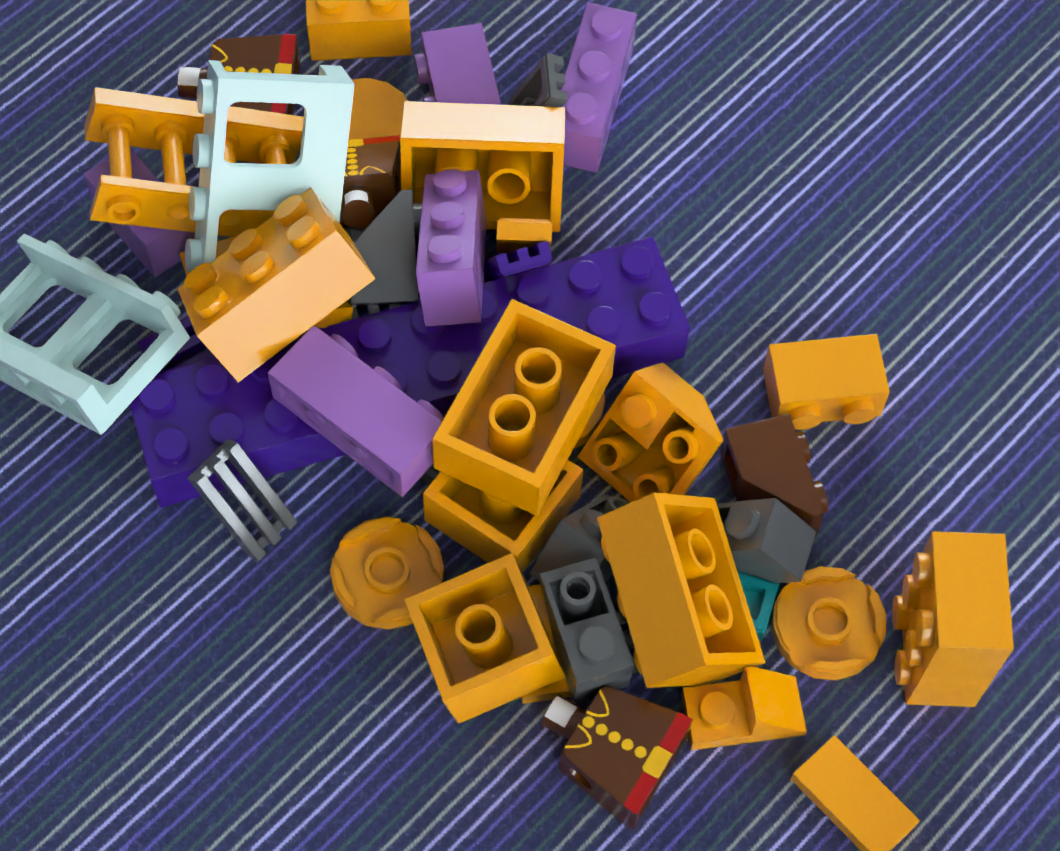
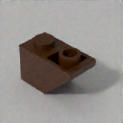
M790 414L725 429L720 455L736 501L776 498L816 531L815 535H817L823 516L828 512V500L822 483L819 480L813 481L807 465L810 463L811 457L806 436L802 431H795Z

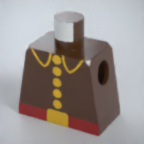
M296 34L217 39L212 43L210 60L220 61L226 72L299 74L300 56ZM180 67L178 73V95L180 98L197 99L199 79H207L208 68ZM235 102L231 107L294 115L295 104Z
M400 135L348 140L339 223L341 226L347 225L353 229H363L369 226L401 191Z
M602 686L588 710L558 694L548 708L541 725L568 740L560 756L559 769L562 773L625 826L634 830L686 742L693 719L682 713L615 688Z

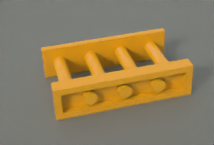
M94 88L84 124L85 141L108 143L110 176L100 175L90 209V220L195 233L196 221H192L189 215V193L191 187L196 186H188L186 184L184 154L193 155L194 136L196 133L203 134L204 114H199L196 101ZM230 106L227 114L224 159L230 163H236L237 160L260 164H293L301 145L304 117ZM130 147L161 150L164 182L133 179ZM226 210L219 217L218 235L237 237L248 229H256L271 218L275 210Z

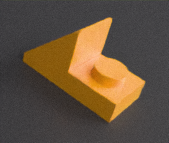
M749 666L744 668L739 681L684 687L682 689L681 699L684 715L693 719L688 736L690 750L805 736L807 733L795 676Z

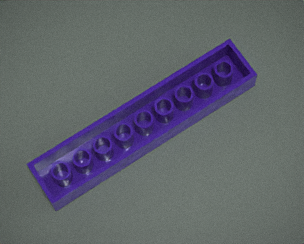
M652 236L483 283L481 322L425 326L421 301L334 324L326 328H320V330L329 337L332 334L343 337L355 349L358 355L357 358L372 369L378 366L388 371L398 381L402 392L416 402L420 399L429 402L445 418L511 299L615 344L616 350L612 378L662 362L667 363L684 358L690 326ZM305 333L240 382H237L215 357L158 373L130 403L150 480L160 508L200 497V494L187 478L227 439L239 444L264 478L346 455V453L272 396L268 372ZM227 459L224 462L241 485L245 484V480ZM215 473L208 477L217 491L226 489Z

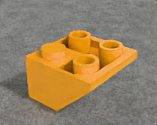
M662 362L634 371L577 457L629 502H633L654 492L686 495L724 440L704 396Z

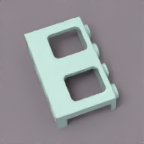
M208 60L207 79H199L197 87V108L199 114H204L203 134L196 133L193 140V162L195 168H200L199 187H191L189 193V215L192 221H196L195 239H187L185 245L187 272H191L203 263H211L216 259L219 217L226 210H276L279 204L288 197L297 194L301 195L311 187L337 221L340 222L354 94V82L342 66L320 65L319 75L226 72L220 61ZM235 102L293 103L304 106L301 149L298 160L293 164L227 162L224 159L229 107Z
M23 234L17 242L31 263L0 294V381L102 435L190 339V336L178 319V316L181 314L180 309L168 296L159 291L150 294L140 289L134 281L123 274H118L114 277L104 272L97 263L87 257H82L79 260L70 256L54 241L48 240L46 243H43ZM52 286H63L87 298L75 313L41 347H33L8 334L10 328ZM123 320H132L159 334L150 347L114 384H104L77 370L84 359Z

